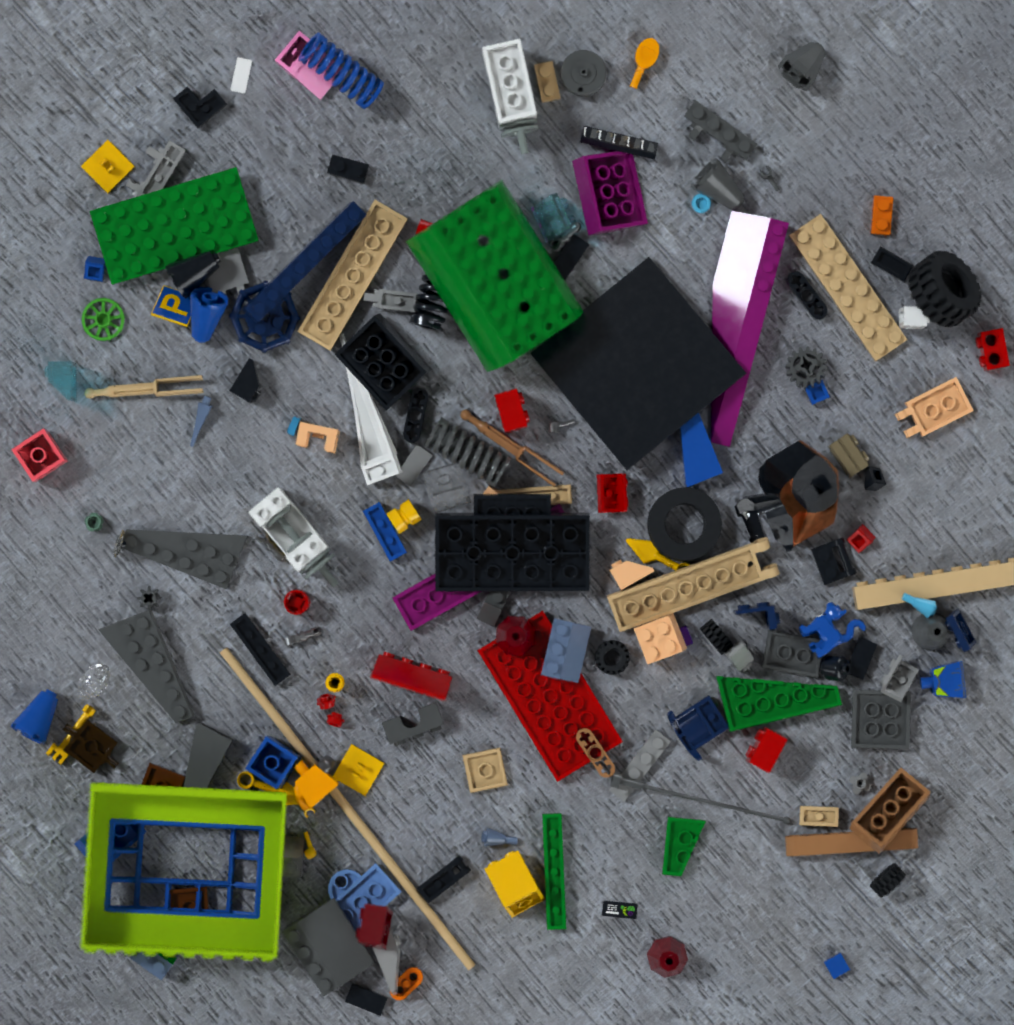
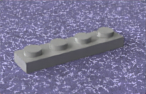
M655 729L621 773V777L641 781L671 741ZM619 785L618 788L610 787L609 791L625 802L635 788Z

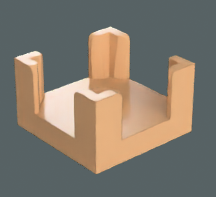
M300 422L295 445L307 448L310 433H313L312 437L324 439V436H327L324 450L336 454L340 434L338 429Z

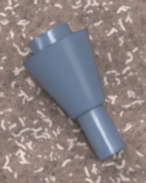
M487 827L486 831L482 832L481 842H484V846L517 845V837L505 836Z

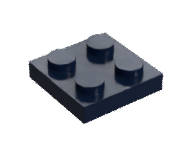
M958 608L946 617V626L956 636L955 642L958 648H962L966 652L975 645L976 640Z

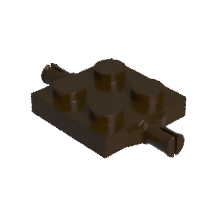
M87 719L83 726L77 730L68 723L62 729L72 736L64 751L91 772L95 773L99 766L105 762L114 769L119 764L110 756L118 742Z

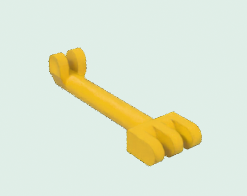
M86 704L82 709L84 713L72 728L77 730L82 727L86 720L94 715L96 712L95 708ZM67 734L59 746L53 743L46 752V755L50 756L54 750L56 753L52 759L55 761L61 755L62 758L58 764L62 765L69 756L64 749L69 744L72 736Z

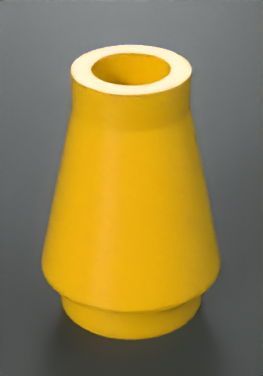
M332 673L327 676L325 685L329 691L339 692L344 687V678L338 673ZM333 679L339 680L337 686L333 685Z

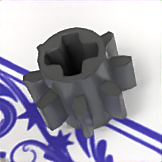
M148 586V591L140 590L142 596L137 597V599L143 602L140 607L148 605L149 610L152 608L151 605L159 606L157 600L162 599V597L157 596L158 589L151 591V586ZM146 594H148V595L153 594L152 599H153L154 601H153V602H151V601L146 602V600H147Z

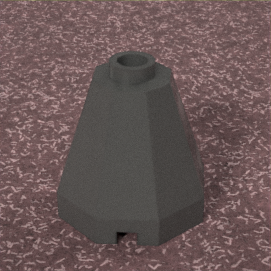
M810 42L786 55L778 65L779 70L781 67L784 70L781 73L783 77L794 87L800 88L803 86V90L807 91L815 82L826 55L824 47L818 42Z

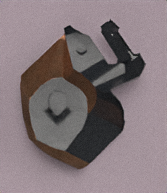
M802 440L797 441L768 458L759 468L758 479L764 493L745 496L735 506L737 516L742 517L750 535V543L765 537L758 514L760 512L766 513L775 540L781 543L786 552H789L795 545L834 524L839 494L838 470L818 451Z

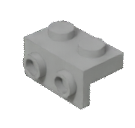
M899 655L897 660H892L888 668L890 672L888 674L885 673L880 681V684H882L881 692L899 702H902L919 672V669L903 662L902 655Z

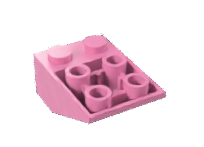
M298 31L275 59V62L321 100L332 87V80L342 67L339 66L334 76L330 80L325 81L323 78L324 74L335 61L332 59L328 67L320 75H317L315 70L326 57V53L322 55L319 62L312 69L308 68L307 64L315 54L314 52L307 59L306 64L298 60L299 55L310 39L301 31Z

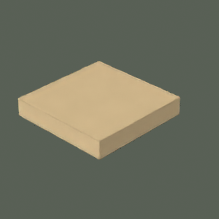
M500 747L462 755L470 793L508 785Z

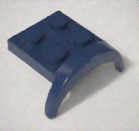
M709 695L677 716L674 715L672 710L667 713L668 720L676 735L697 761L701 760L702 757L696 749L729 729L728 724Z

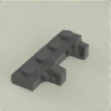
M696 100L684 115L685 118L692 122L690 126L694 128L688 136L690 139L695 141L702 132L704 134L708 133L723 144L722 147L726 150L719 159L724 163L728 161L731 155L734 158L739 155L744 160H747L758 145Z

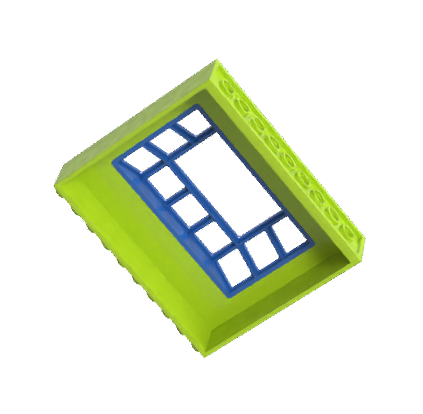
M92 782L90 789L81 949H85L86 953H97V950H105L104 953L116 954L117 951H124L126 955H136L137 952H144V955L155 956L157 952L163 953V956L175 957L176 953L183 954V957L194 958L195 954L203 955V958L213 959L215 955H221L222 959H234V956H242V960H253L254 957H261V961H273V958H277L287 793ZM116 824L138 825L137 847H114ZM144 826L230 829L228 880L142 877ZM237 830L259 832L258 854L237 853L235 851ZM114 853L136 854L135 876H112ZM235 859L257 861L256 883L234 881ZM113 882H133L135 884L133 905H110L111 884ZM141 883L166 885L164 907L139 905ZM173 884L195 885L198 888L195 908H171V894H169L171 886ZM200 887H227L226 909H202V891H200ZM233 888L255 889L254 912L232 910Z

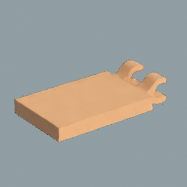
M957 377L905 402L907 408L896 413L895 416L899 421L911 415L915 426L903 431L906 438L918 432L923 437L974 410Z

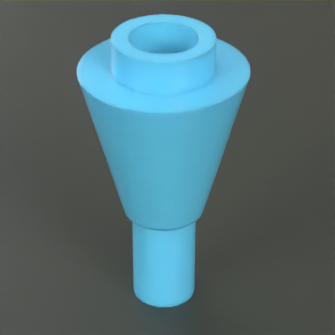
M904 593L901 600L912 604L926 618L933 616L937 610L936 601L915 598L907 593Z

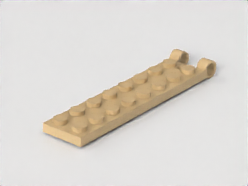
M768 537L759 538L753 543L607 595L619 631L628 630L779 575L780 572L776 563L766 565L760 569L756 553L766 551L771 547ZM752 561V566H748V562Z

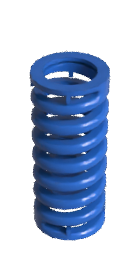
M320 32L316 33L307 42L298 60L306 64L307 59L314 52L315 54L307 64L308 68L312 69L319 62L322 55L329 50L326 57L317 66L316 74H322L331 60L337 56L335 62L324 74V80H330L339 66L345 62L343 68L336 74L331 84L333 87H337L348 71L353 68L352 73L344 80L339 90L341 93H345L351 87L356 77L361 74L360 79L352 86L347 96L349 99H353L363 87V91L356 99V104L362 109H366L377 98L384 82L378 77L376 78L373 73H368L365 67H360L359 62L352 61L350 55H344L341 48L336 49L335 44L328 42L327 38ZM369 80L368 85L366 87L363 86L364 83Z

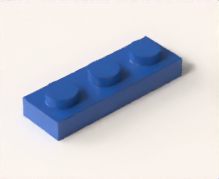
M378 502L365 509L363 513L389 561L391 562L406 554L407 551L381 503Z

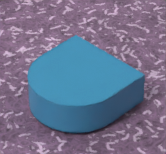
M298 416L292 418L287 430L289 435L294 436L302 418Z

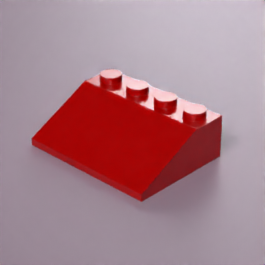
M385 651L383 655H378L370 678L445 701L453 677L449 675V671L439 668L437 672L431 670L432 666L420 663V666L412 664L413 660L402 657V660L395 659L394 654Z

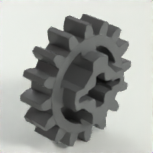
M807 346L806 351H803L799 347V353L792 351L793 358H787L789 363L786 364V369L789 370L786 372V375L791 376L790 382L797 381V387L803 384L804 389H806L807 384H810L814 388V382L820 384V378H825L826 376L824 372L827 371V366L824 365L827 361L822 359V352L818 355L816 354V348L810 351L809 346ZM800 359V362L794 367L795 362ZM804 362H805V365H807V367H809V373H808V371L806 370V368H803ZM819 368L818 373L815 376H813L814 371L818 370Z

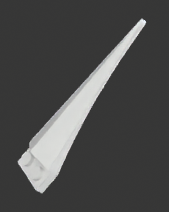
M343 333L339 336L341 347L347 342ZM346 367L355 414L361 469L367 485L400 474L402 469L396 455L398 454L370 392Z

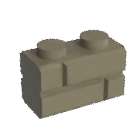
M847 433L827 447L847 477L851 478L869 466L867 461L870 459L864 450L860 452L857 445L859 443L853 434L850 436Z

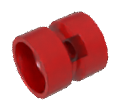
M292 590L284 598V607L289 613L294 615L303 614L310 606V597L302 590Z

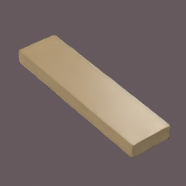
M571 484L557 485L555 487L544 486L498 490L502 494H551V505L572 504Z

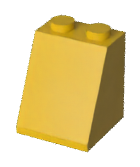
M518 850L507 853L505 858L499 861L495 860L485 868L504 908L512 918L546 900Z

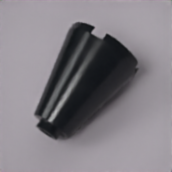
M207 251L170 263L165 267L169 276L172 274L171 277L174 285L186 299L191 295V292L193 293V289L199 288L220 267L218 263L221 260L216 252Z

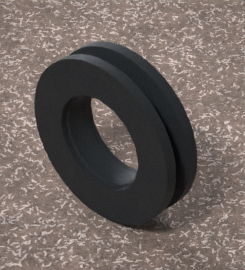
M689 487L676 488L659 497L651 507L647 519L648 534L654 547L664 556L677 561H690L707 554L717 543L722 528L720 511L715 502L704 492ZM675 506H692L699 511L703 518L702 534L692 543H678L670 538L666 531V516Z

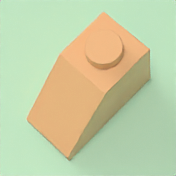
M621 559L611 564L612 569L609 570L620 590L654 572L652 567L630 561L622 562Z

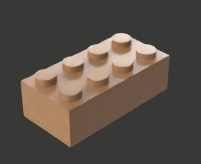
M900 768L852 821L850 830L880 854L928 800L931 792L903 768Z

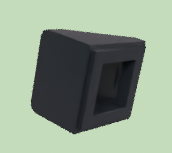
M867 466L864 488L865 490L877 491L886 485L881 468Z

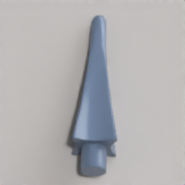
M204 395L203 401L198 402L195 427L190 443L191 447L195 445L199 432L213 407L210 405L211 397Z

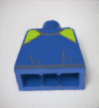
M954 661L930 668V677L920 678L921 689L932 688L934 696L966 698L963 662Z

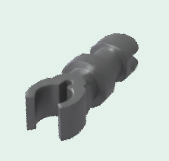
M261 530L265 534L266 540L260 539L258 535L255 536L256 539L267 547L266 549L271 551L278 561H284L286 555L276 546L275 542L271 541L267 532Z
M316 626L305 632L300 631L298 635L285 638L287 647L293 646L300 641L306 642L308 638L321 635L322 631L314 633L320 627Z

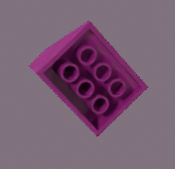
M615 151L582 156L572 161L588 236L648 224L632 154Z

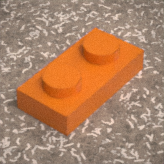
M873 196L870 234L890 236L893 197Z

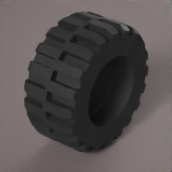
M935 251L916 264L910 271L908 278L910 283L908 286L912 292L911 297L916 302L915 305L918 309H921L925 317H929L931 322L937 323L939 326L953 327L978 310L982 295L979 291L980 285L976 281L975 274L971 272V268L968 265L966 266L961 258H957V255L948 251Z

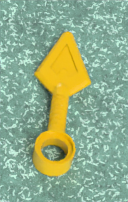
M626 539L627 544L644 564L657 560L675 571L681 566L690 565L688 563L678 564L659 553L649 540Z
M243 771L237 777V783L241 788L247 789L253 786L264 791L286 792V805H298L295 801L294 787L288 782H285L282 789L277 790L267 783L254 779V775L249 771ZM247 774L251 777L249 785L241 783L240 778L242 775Z

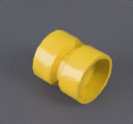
M409 499L400 504V509L394 508L386 513L399 534L407 530L409 524L414 525L422 520Z

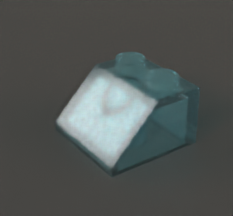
M48 361V366H45V377L67 400L77 402V364L72 361Z

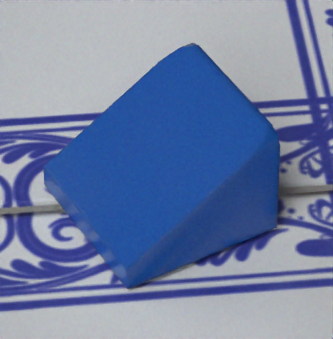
M87 257L84 279L103 282L106 268L104 258Z

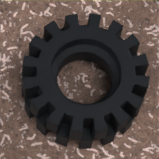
M712 619L700 628L705 637L721 655L733 646L730 639Z
M605 641L596 650V664L606 674H619L628 666L630 661L629 651L619 641ZM609 650H616L620 655V660L615 665H610L605 661V654Z
M893 863L871 882L870 887L882 898L899 885L906 874L896 863Z

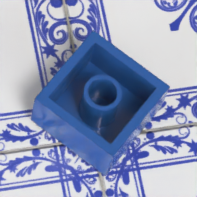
M266 736L245 769L278 790L282 789L293 772V767L298 764L302 756L273 737Z

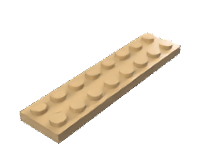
M374 200L298 329V333L329 351L332 350L408 218Z
M821 214L789 235L875 362L907 341L899 326Z

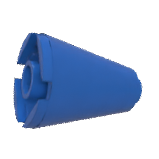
M209 287L195 288L193 293L191 292V334L195 341L204 343L211 339L228 305L229 299L223 292L219 290L218 293L212 292V288Z
M48 689L45 692L41 691L14 720L10 727L15 731L17 729L20 730L21 735L44 745L58 703V699L55 698L57 694Z

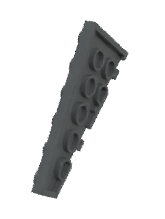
M126 529L122 540L126 542L125 550L227 589L248 536Z
M151 609L98 629L175 723L195 715Z

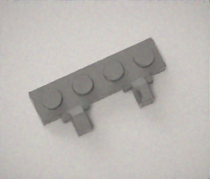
M170 140L164 149L160 147L158 151L149 146L145 153L155 159L153 162L155 165L145 182L142 181L140 185L131 179L128 180L126 186L134 191L132 195L138 197L164 189L186 150Z

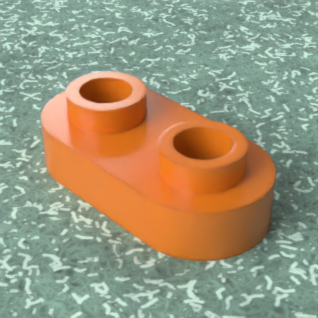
M417 967L408 968L398 977V986L403 988V992H397L395 995L390 992L391 996L395 1000L405 999L421 984L423 980L422 971ZM415 973L417 978L411 979L410 974Z

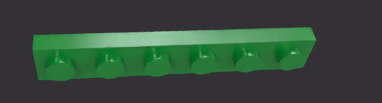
M547 813L542 814L547 930L566 929L562 814Z

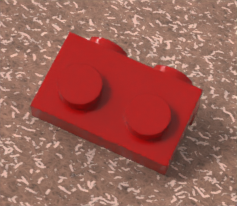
M625 473L597 474L598 513L627 512L629 504L627 498L628 480Z

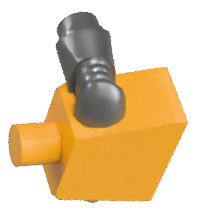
M324 756L318 764H314L310 769L303 760L293 767L300 775L295 781L293 788L295 801L303 810L306 818L309 817L307 812L311 810L315 814L313 806L340 784L329 774L335 766V761L330 756Z

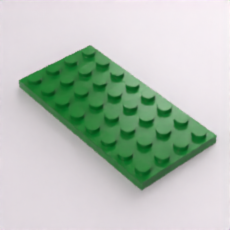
M237 167L90 211L112 285L166 269L165 266L170 263L207 251L218 254L259 241Z

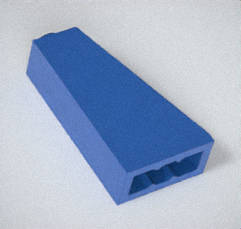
M698 413L679 428L686 487L723 473Z

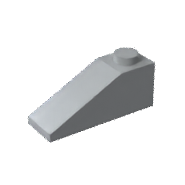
M737 641L724 653L738 671L743 670L745 672L753 665L751 661L754 658L743 642Z
M390 930L386 950L373 948L390 992L395 995L398 990L400 948L398 945H401L398 934L394 935Z

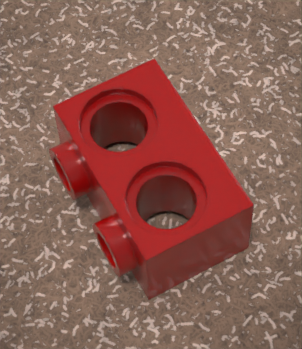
M1003 328L978 333L975 341L977 349L980 348L981 356H979L981 368L984 367V371L1010 366ZM988 335L994 338L993 346H989L985 341ZM991 354L996 355L998 358L996 365L991 364L989 361Z

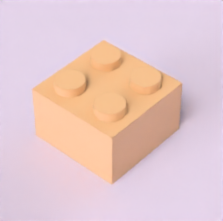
M674 613L634 628L647 665L687 649Z

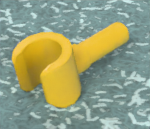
M307 831L303 834L308 849L303 852L307 859L311 860L317 855V852L312 846Z

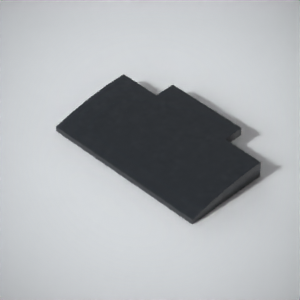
M474 494V513H435V591H589V513H551V494Z

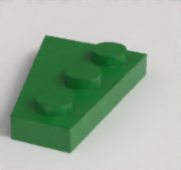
M667 817L662 875L682 876L706 820Z

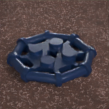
M263 281V283L244 290L241 289L231 314H229V318H231L238 336V341L256 348L262 353H266V351L281 345L289 344L298 320H300L291 297V292L268 313L267 322L261 320L258 323H254L246 313L239 314L244 301L246 300L249 303L251 301L249 296L260 292L268 284V281ZM284 301L286 302L290 316L284 315V312L281 307V304ZM239 318H244L248 330L245 333ZM284 320H290L285 333L283 334L280 331ZM251 332L259 335L261 342L248 337ZM276 333L280 337L266 343L267 336Z

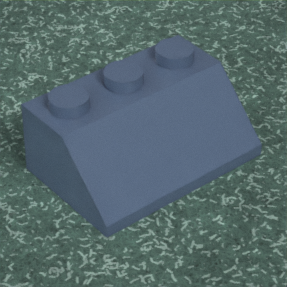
M554 618L541 675L579 683L591 627Z

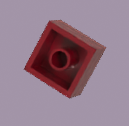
M365 903L359 915V919L362 920L361 927H358L356 931L358 942L365 947L386 950L393 911L385 906Z

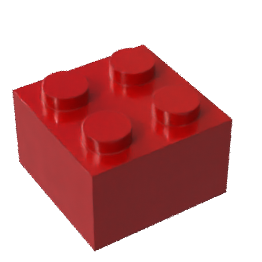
M516 388L495 394L504 432L509 433L527 428V423L530 422L527 410L523 411L522 404H525L522 392H518Z
M764 726L763 729L759 728L754 737L756 742L754 746H749L745 756H747L746 760L749 763L770 773L788 739Z

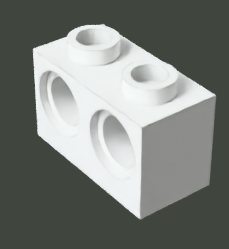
M904 306L899 309L900 329H923L927 326V323H930V318L925 317L917 306Z

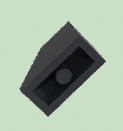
M249 358L230 391L251 403L252 401H257L261 392L259 391L260 383L255 363Z

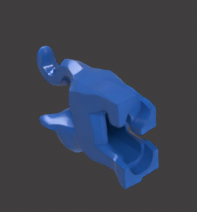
M829 602L826 605L825 612L817 616L807 627L801 625L798 628L802 637L814 633L818 635L820 641L810 643L809 648L812 653H816L819 659L829 654L834 647L851 640L854 636L855 627L865 631V623L860 619L851 620L847 625L846 634L842 635L833 625L832 621L839 620L847 610H842L839 605Z

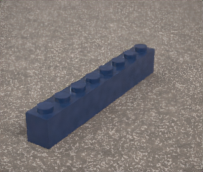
M354 201L348 203L242 310L254 323L260 322L366 216L365 212Z

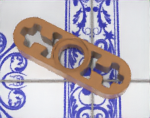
M588 728L578 730L576 740L598 773L605 778L611 777L615 772V766L592 731ZM580 733H589V741L595 740L596 744L590 745L586 750L584 746L588 744L585 740L580 741ZM597 747L601 750L599 758H592L590 756L592 748ZM604 756L607 758L603 760L607 766H612L609 774L601 772L603 769L601 763L598 766L595 764V762L602 760Z

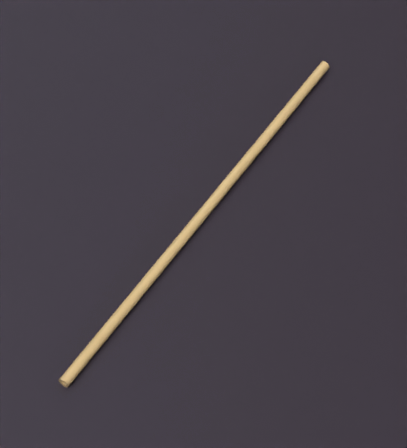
M227 647L220 652L221 656L297 753L302 756L308 767L311 768L314 764H318ZM335 787L329 794L466 969L470 970L476 964L343 794Z

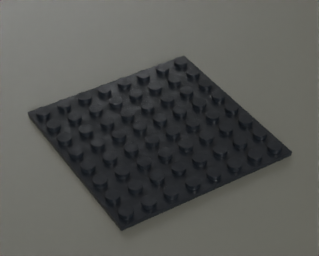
M650 257L645 259L585 308L583 314L577 320L552 335L530 353L627 471L747 374Z

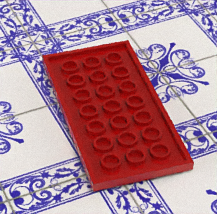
M541 611L528 619L535 628V645L524 655H507L498 646L496 639L477 651L558 782L591 762L576 740L578 730L582 728L591 730L605 752L623 741L582 674H580L579 683L541 675L552 628L544 611ZM518 633L512 634L514 640L520 637ZM580 733V741L585 740L588 744L584 746L586 750L590 745L596 744L595 740L589 741V733ZM597 747L590 750L592 758H597L601 755V750Z

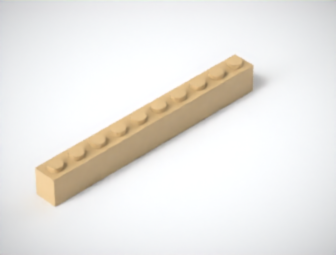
M1014 557L1008 558V562L1001 563L1000 560L989 561L987 566L975 563L970 564L968 569L957 566L951 567L949 572L938 569L932 570L930 575H925V572L913 573L911 578H906V575L894 576L893 581L881 578L876 579L874 584H868V581L857 582V586L852 587L855 609L861 610L904 603L905 601L901 600L904 593L915 598L929 599L1014 585Z

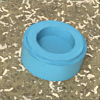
M697 194L692 199L691 205L695 212L705 213L711 206V200L703 194Z

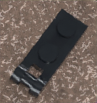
M460 855L417 887L428 903L471 871L469 866H465L462 862L463 859ZM455 866L460 870L457 874L452 870Z

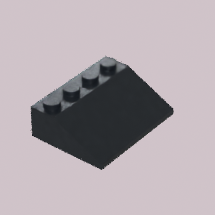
M381 313L374 315L335 353L336 357L386 411L432 370Z

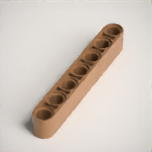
M917 828L901 829L882 851L918 848ZM854 832L785 836L786 856L875 851Z

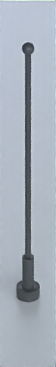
M614 772L611 777V787L618 788L619 785L640 790L644 788L783 821L784 824L790 823V818L787 816L783 818L644 785L643 782L621 777L619 772Z

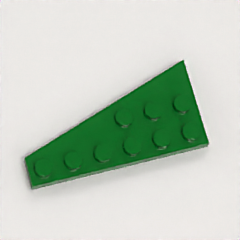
M716 676L730 732L842 705L837 686Z

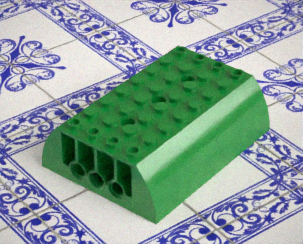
M503 180L498 181L406 241L487 372L496 370L516 360L577 320L583 314V309ZM481 235L485 236L488 240L485 247L480 246L478 243V238ZM502 268L508 271V277L505 280L499 277V271ZM521 302H526L529 306L526 313L521 312L519 309Z

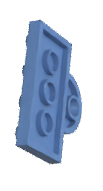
M377 863L370 867L363 875L352 869L340 870L332 876L328 885L330 898L336 899L356 931L358 927H361L362 920L359 919V915L365 903L386 906L402 892ZM338 876L346 878L345 886L339 887L336 884L335 880Z

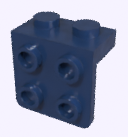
M769 602L756 603L757 607L750 608L749 604L740 605L738 610H734V614L765 611L767 629H777V624H780L779 612H775L774 605H770Z

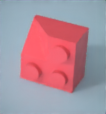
M45 428L11 449L32 482L39 481L68 461Z

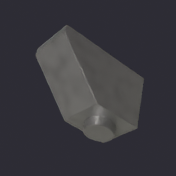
M285 836L282 877L301 878L305 837Z

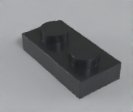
M332 154L327 174L364 184L369 164Z

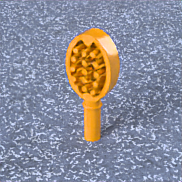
M653 38L643 40L636 50L635 62L637 69L630 84L631 88L637 89L644 70L652 67L658 58L659 45Z

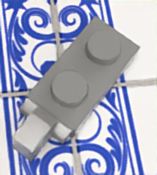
M375 289L374 294L364 293L363 300L373 302V307L379 309L415 313L413 307L417 302L416 296L418 293Z

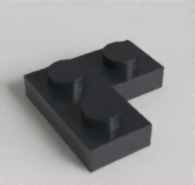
M187 86L173 98L198 129L227 105L215 89L199 101Z

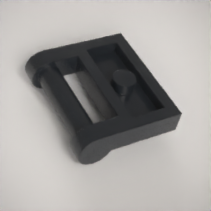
M843 537L811 549L824 585L857 573L850 562ZM837 546L846 571L840 572L831 549L832 547Z

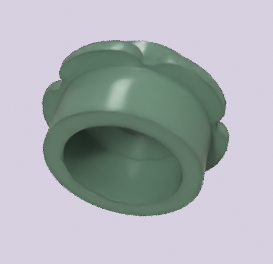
M91 513L85 518L86 528L89 531L101 530L104 523L102 516H99L97 513Z

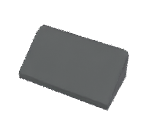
M416 444L401 465L402 473L395 476L411 487L433 455Z

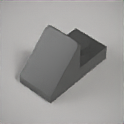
M490 591L477 619L494 627L510 592Z

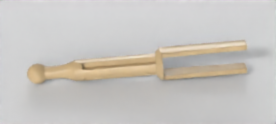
M203 376L155 379L151 383L114 385L103 389L87 388L84 395L86 398L92 399L95 396L123 397L154 394L157 397L201 394L204 393L203 388L159 391V384L203 380Z

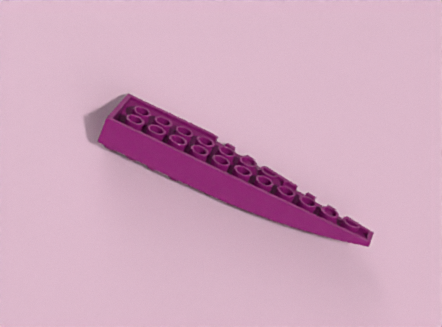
M731 211L712 284V332L747 374L711 402L712 443L730 447L789 225L787 222Z

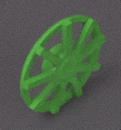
M98 298L91 301L85 307L82 313V326L85 332L93 339L99 341L111 340L123 330L125 315L120 305L108 298ZM101 301V312L95 308L94 303ZM105 301L113 304L108 312L105 311ZM89 307L93 309L96 316L86 315ZM117 307L120 315L111 316L110 314ZM85 318L93 319L95 323L86 327ZM121 318L120 327L115 325L111 321L113 319ZM97 325V333L93 335L89 330ZM109 325L117 329L113 335L109 332ZM102 328H105L108 337H99Z

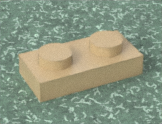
M553 61L535 64L534 69L541 102L559 100L560 93Z
M800 805L799 825L838 827L839 807Z

